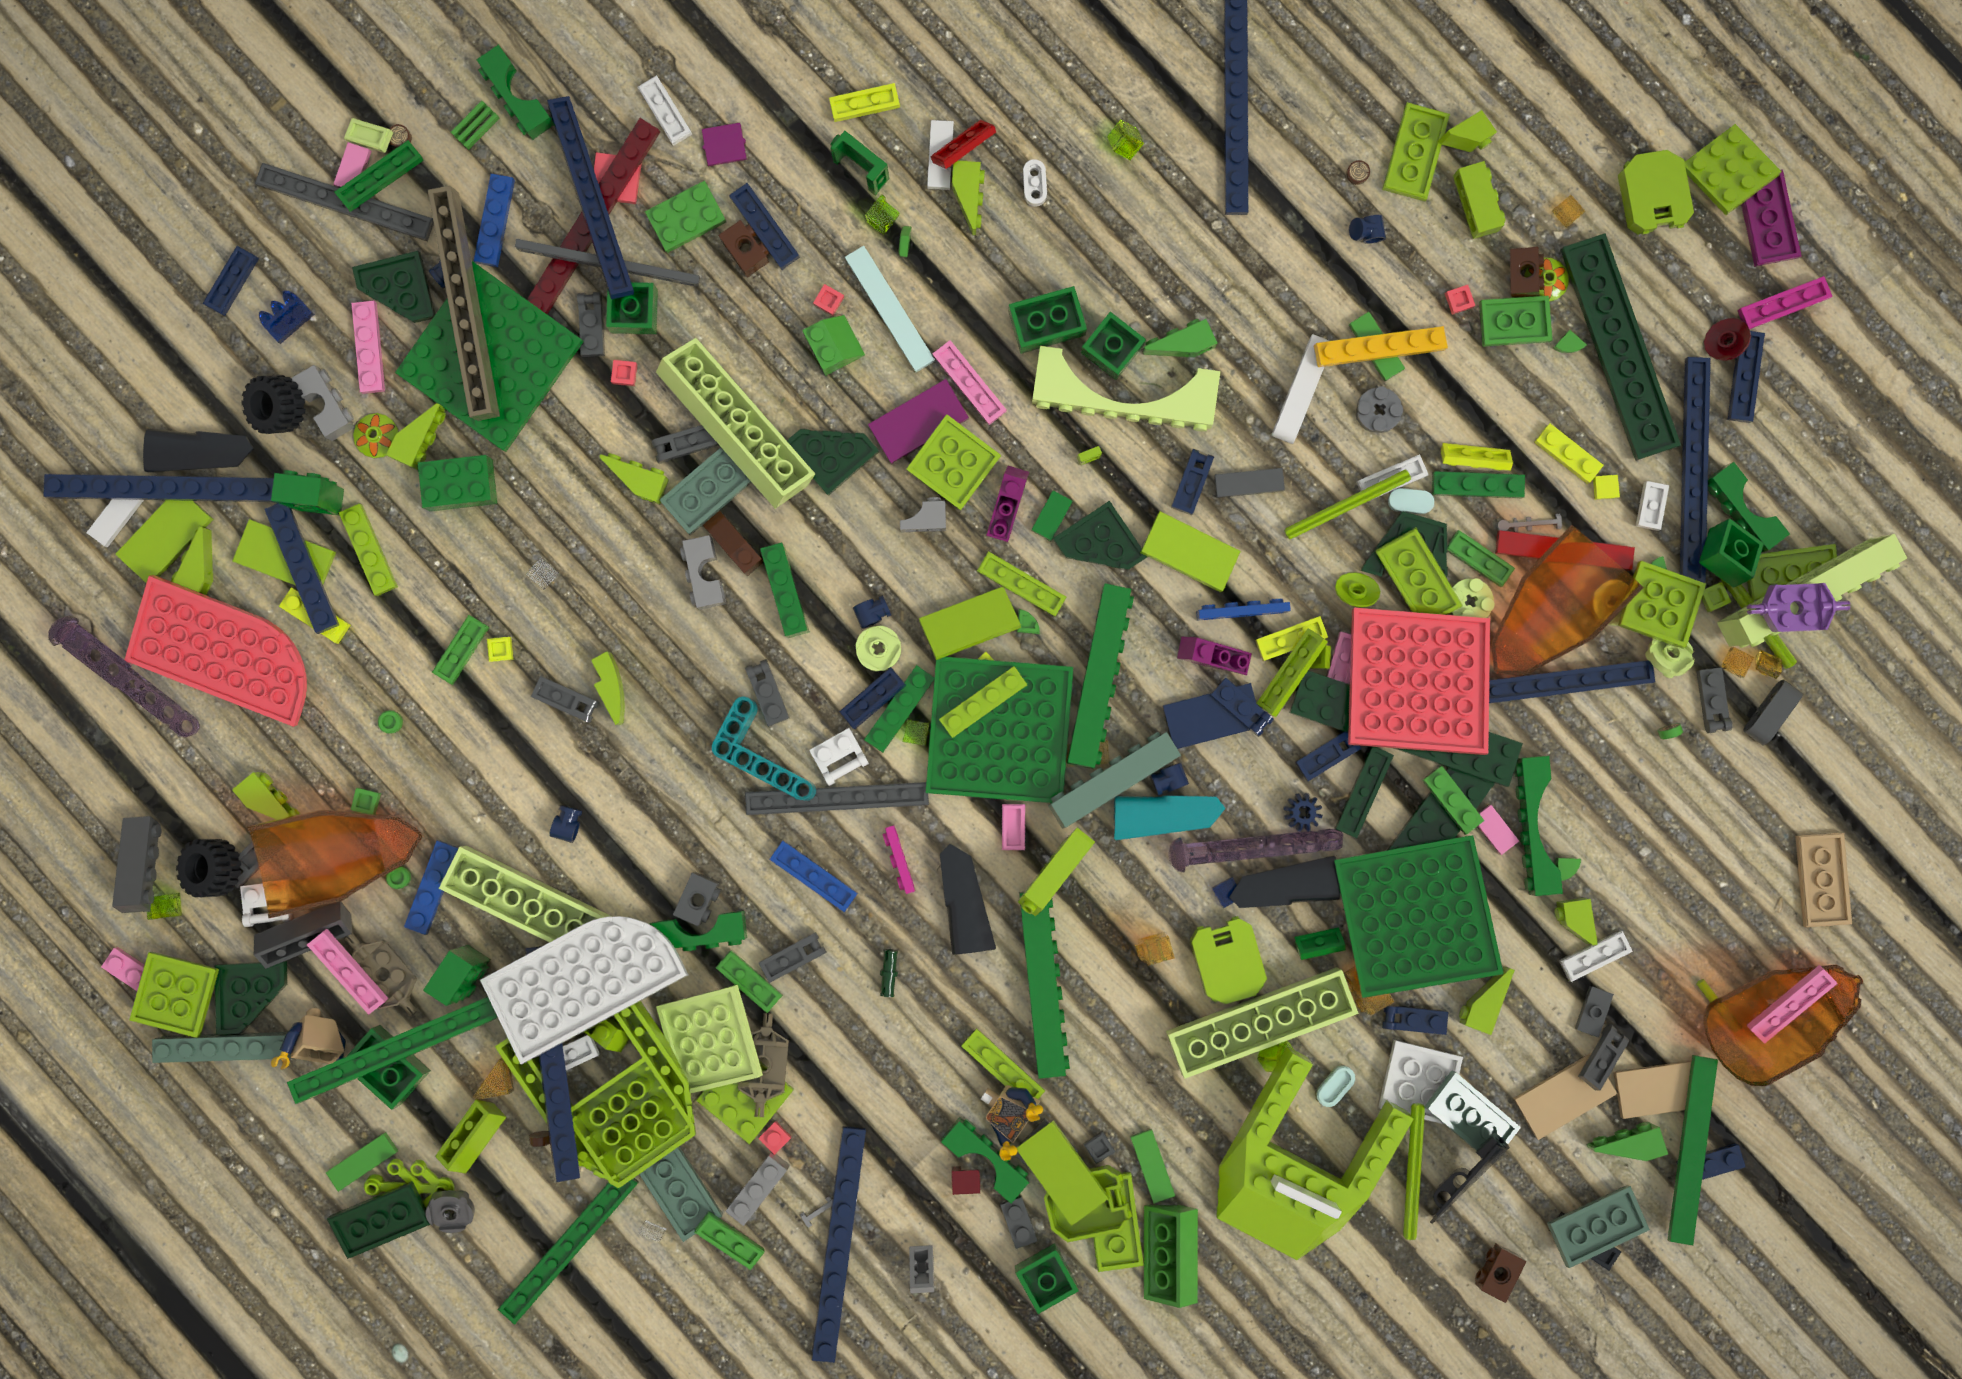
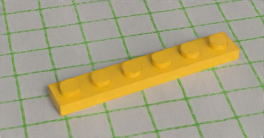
M1444 326L1319 342L1314 345L1318 367L1444 351L1448 348Z

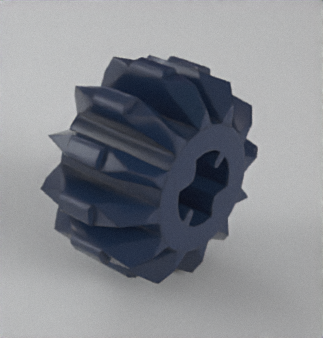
M1297 793L1295 794L1296 802L1291 798L1287 799L1291 807L1284 806L1283 810L1289 811L1290 814L1283 817L1285 820L1292 819L1288 824L1289 827L1292 828L1296 825V831L1301 832L1303 825L1306 831L1311 830L1310 823L1315 827L1319 825L1315 818H1322L1323 815L1316 814L1317 810L1322 809L1321 805L1314 806L1317 802L1316 797L1309 801L1308 793H1305L1303 798ZM1305 807H1306L1305 813L1307 814V816H1306V817H1304V816H1300V817H1299V815H1300V813H1301V812L1299 811V808H1305Z

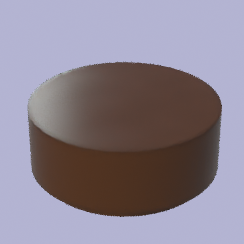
M538 1131L530 1134V1145L533 1147L549 1145V1132Z

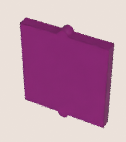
M741 123L702 129L704 141L702 148L706 152L708 166L747 160L744 145L746 140L743 138Z

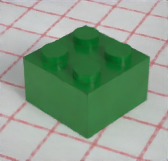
M631 282L634 294L615 299L610 298L607 289L606 327L611 333L657 335L658 289L654 283Z
M1110 311L1082 346L1081 354L1114 380H1117L1144 346L1146 339Z
M1729 518L1709 529L1699 563L1734 588L1754 578L1764 543Z
M1055 1243L1015 1265V1274L1038 1314L1079 1291L1078 1284Z

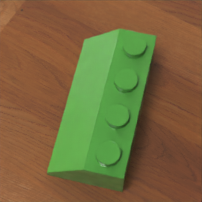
M1144 1205V1299L1177 1308L1198 1303V1209L1182 1205Z

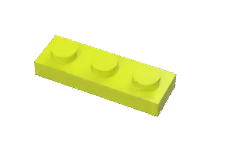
M895 83L829 98L834 122L900 108Z
M1551 423L1545 427L1534 441L1536 445L1586 484H1589L1604 466Z
M1442 443L1441 456L1443 464L1511 471L1513 460L1510 450Z
M291 587L279 607L313 628L298 590ZM336 615L339 626L320 634L339 644L351 624Z
M1321 616L1256 639L1255 642L1262 660L1266 661L1293 651L1308 628L1324 639L1328 638Z

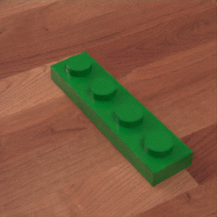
M407 140L334 191V193L348 211L351 212L424 160L409 140Z
M1434 471L1432 473V495L1522 499L1525 497V475Z
M916 665L904 682L906 686L894 696L864 740L883 753L935 678Z

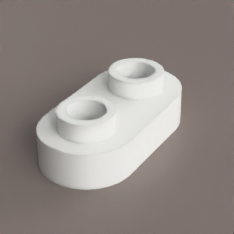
M1036 159L1030 160L1023 168L1024 198L1029 205L1036 207L1042 205L1047 198L1046 168L1041 161ZM1035 170L1038 172V175L1032 176L1030 172ZM1032 193H1038L1040 195L1039 198H1033L1031 196Z

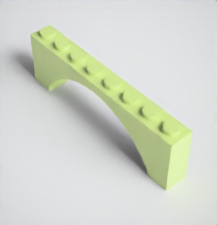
M1040 346L1032 404H1036L1037 408L1050 409V407H1057L1062 412L1079 410L1081 414L1089 416L1100 413L1104 414L1103 417L1116 419L1117 416L1126 417V420L1131 422H1139L1140 419L1149 420L1148 423L1152 425H1162V422L1170 423L1171 427L1174 428L1191 426L1196 431H1207V429H1211L1213 426L1220 371L1198 368L1195 376L1185 386L1167 397L1148 403H1121L1102 397L1084 385L1067 365L1062 356L1063 349Z

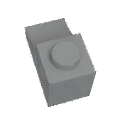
M938 497L927 498V501L922 502V508L915 516L906 520H900L901 533L946 531L945 501H941V498Z
M933 1245L910 1246V1293L934 1292Z

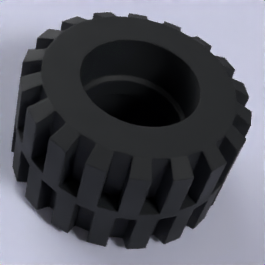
M285 375L257 376V378H252L250 383L246 384V391L242 393L244 397L241 400L244 407L242 411L247 417L246 421L248 424H252L254 430H258L262 434L286 433L294 431V429L300 426L299 422L303 421L302 415L305 414V399L301 397L303 392L301 389H298L296 382H292V378L285 377Z
M197 839L187 843L186 848H182L180 851L181 856H178V865H176V871L178 870L177 880H180L181 888L185 889V893L195 898L224 896L234 889V885L238 884V876H241V870H239L241 861L238 859L240 855L238 851L235 852V846L229 844V841L222 839Z

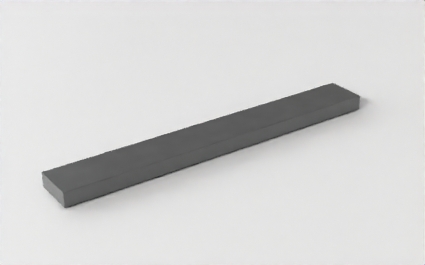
M262 163L255 184L259 187L427 242L434 224L433 218L372 198L349 212L334 193V191L339 189L338 187Z
M516 239L515 247L520 252L600 267L596 254ZM624 260L627 272L630 274L698 287L700 283L699 275Z
M926 782L816 788L814 798L809 801L796 799L781 790L745 792L746 815L920 806L929 805V796L926 793ZM799 789L800 795L802 797L806 796L809 793V789Z

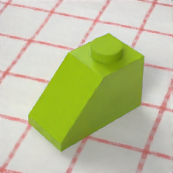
M1481 110L1448 130L1439 142L1442 145L1467 152H1472L1477 148L1483 150L1492 143L1491 138L1497 131Z
M1577 898L1557 901L1555 917L1560 922V925L1584 943L1593 946L1598 945L1591 899Z

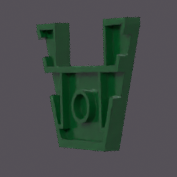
M1401 511L1360 571L1382 577L1384 565L1375 551L1416 527L1447 578V524Z

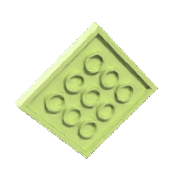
M738 985L656 1006L664 1036L669 1042L689 1082L690 1093L750 1080L763 1075Z

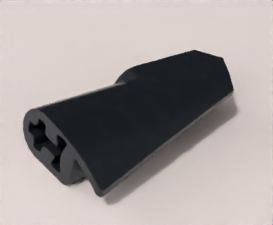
M147 429L143 444L144 471L148 473L239 467L254 448L246 436L202 431L187 433Z
M949 844L940 853V862L952 954L995 950L996 945L972 857Z
M1329 856L1242 876L1231 893L1230 898L1239 908L1339 900L1340 887L1334 862L1336 857Z
M1493 1133L1477 1149L1476 1153L1482 1159L1470 1171L1462 1167L1457 1168L1438 1186L1433 1198L1440 1210L1430 1221L1431 1224L1510 1148L1506 1141L1497 1133ZM1457 1175L1466 1178L1462 1185L1456 1182L1455 1177ZM1439 1192H1448L1451 1196L1448 1201L1442 1200Z

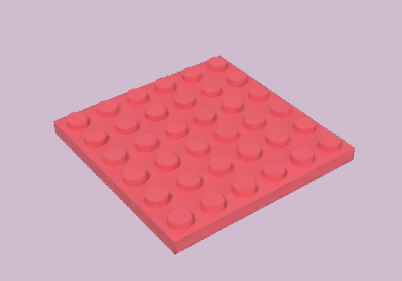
M1353 608L1348 745L1478 755L1488 754L1490 618Z

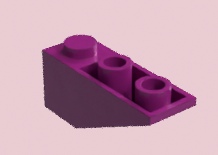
M1007 466L986 536L1006 542L1009 541L1029 475L1028 471Z
M1182 636L1177 659L1247 675L1252 653L1197 637Z

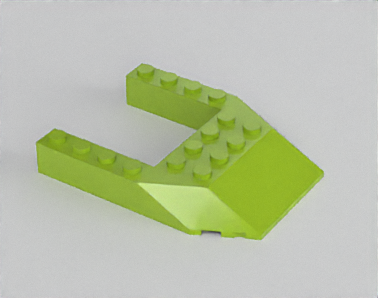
M641 1001L615 1014L614 1017L642 1058L576 1104L572 1105L570 1102L579 1166L594 1172L593 1174L599 1178L608 1180L610 1184L617 1188L629 1182L696 1135L689 1082L669 1042ZM506 1038L496 1045L495 1048L547 1123L539 1056L524 1064H520L509 1039Z
M1287 1046L1219 1165L1216 1217L1287 1256L1298 1260L1339 1232L1368 1200L1414 1118L1407 1110L1386 1100L1342 1179L1270 1142L1313 1066L1308 1057ZM1275 1174L1335 1202L1342 1211L1339 1218L1335 1219L1276 1191L1271 1184L1273 1175Z

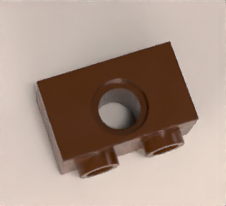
M739 220L718 235L747 278L769 263L766 256L769 254L768 250L762 242L758 244L753 237L756 234L749 224L745 226ZM743 244L751 245L750 250L747 252H742L740 248Z
M1539 247L1510 249L1511 298L1540 296V290H1544V276H1540L1539 268L1544 267V253L1539 254ZM1525 269H1532L1534 271L1530 277H1523L1521 273Z
M1495 1243L1494 1247H1491L1486 1254L1487 1261L1483 1269L1480 1268L1476 1274L1475 1285L1481 1291L1506 1303L1527 1261L1520 1255ZM1499 1267H1503L1502 1274L1500 1276H1494L1495 1270Z

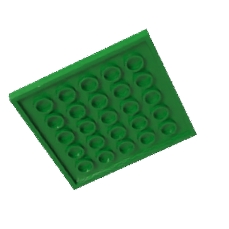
M472 261L500 417L480 421L469 417L448 298L444 301L395 373L433 401L443 406V408L501 450L507 452L584 341Z
M943 657L936 660L926 793L1052 803L1051 798L1062 791L1064 793L1074 667ZM1015 666L1027 683V686L952 738L939 719Z
M1473 835L1334 860L1362 998L1504 974Z

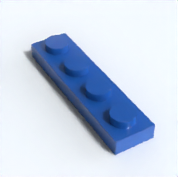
M497 174L490 175L474 256L476 264L498 267L515 183L513 177Z
M1283 599L1269 600L1270 604H1261V601H1249L1247 606H1238L1236 602L1226 603L1224 608H1215L1214 604L1203 605L1202 610L1196 612L1197 621L1282 614L1291 611L1290 602H1283Z
M440 840L436 841L405 922V928L424 935L428 934L444 893L439 887L459 847Z
M784 840L769 859L843 912L847 910L858 894Z

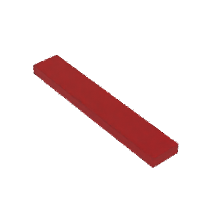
M1499 530L1495 554L1630 571L1633 570L1635 547Z

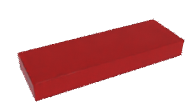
M979 120L930 156L933 164L947 169L995 134V126Z

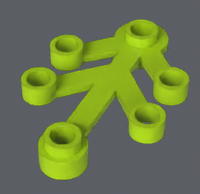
M400 1159L390 1161L387 1171L391 1175H399L405 1182H385L382 1176L373 1174L364 1183L365 1192L373 1196L413 1181L419 1195L421 1193H430L423 1201L426 1209L433 1193L441 1192L439 1188H443L445 1191H455L454 1183L450 1178H438L427 1168L423 1160L414 1161L410 1171L403 1166V1162ZM392 1165H397L399 1169H394ZM415 1166H420L422 1170H417ZM422 1175L429 1183H421L415 1176Z

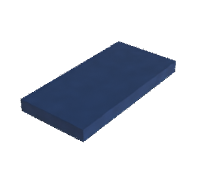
M1251 683L1237 686L1256 703ZM1210 694L1162 706L1170 738L1177 749L1249 731L1244 724L1211 697ZM1255 714L1250 720L1256 724L1260 717Z

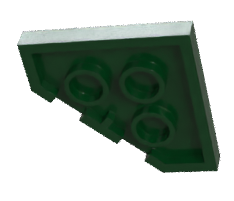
M419 251L352 267L357 289L413 323L430 320L435 316L427 277Z
M800 429L787 440L791 447L815 473L814 481L828 496L879 453L877 447L864 433L854 434Z
M1110 501L1053 538L1059 550L1068 559L1130 570L1147 558V556L1140 553L1141 546Z
M287 961L266 969L260 962L214 965L215 968L219 969L215 982L216 1035L240 1034L248 1028L288 984Z

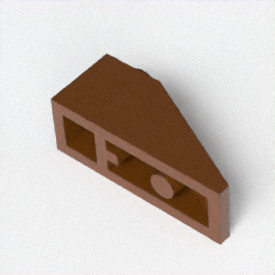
M720 510L703 524V527L747 577L764 563V560Z

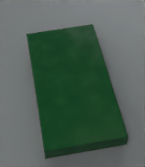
M413 1181L332 1214L327 1218L347 1259L431 1225L426 1218V1207Z

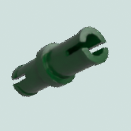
M883 949V968L880 970V975L882 976L880 996L894 997L895 977L898 976V971L896 970L898 950Z

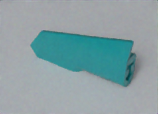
M1116 796L1114 797V839L1122 840L1210 828L1226 808L1217 797Z

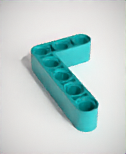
M748 697L737 698L713 741V754L796 799L803 801L813 799L816 794V787L811 781L741 745L757 714L758 705ZM749 702L750 710L743 714L741 706L743 703ZM738 722L739 731L732 734L730 727L733 723ZM726 742L729 745V750L726 754L722 755L720 746ZM743 753H747L749 756V760L745 765L740 763V756ZM767 763L769 771L767 774L761 775L759 768L762 764ZM786 773L789 781L787 785L782 786L779 778L782 774ZM807 784L809 793L802 797L799 793V788L801 785Z

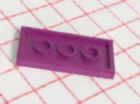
M1783 169L1777 178L1741 204L1754 267L1802 257Z
M945 379L869 423L868 426L889 462L893 464L922 447L946 414L959 424L968 420L969 417Z

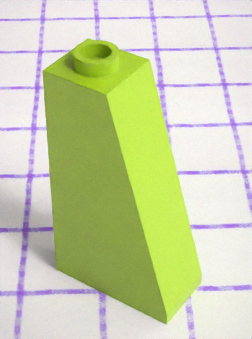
M1076 828L1060 844L1018 900L1022 909L1034 916L1038 915L1095 841L1079 828Z

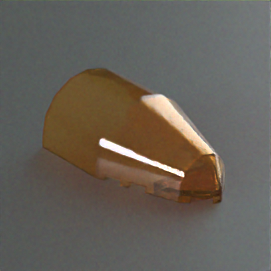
M1571 525L1521 578L1519 586L1491 643L1495 673L1500 675H1527L1588 643L1644 587L1583 533Z
M317 810L247 826L259 865L268 918L343 901L356 891L365 888L378 878L407 863L422 839L421 832L399 816L332 810Z
M1839 965L1821 966L1838 984L1764 1044L1748 1028L1747 1024L1817 966L1769 971L1718 997L1706 1006L1703 1020L1705 1034L1711 1049L1723 1067L1738 1080L1750 1086L1770 1085L1818 1059L1825 1053L1826 1047L1837 1038V1033L1848 1024L1861 1007L1862 999L1859 998L1860 985L1863 984L1861 976L1848 973Z

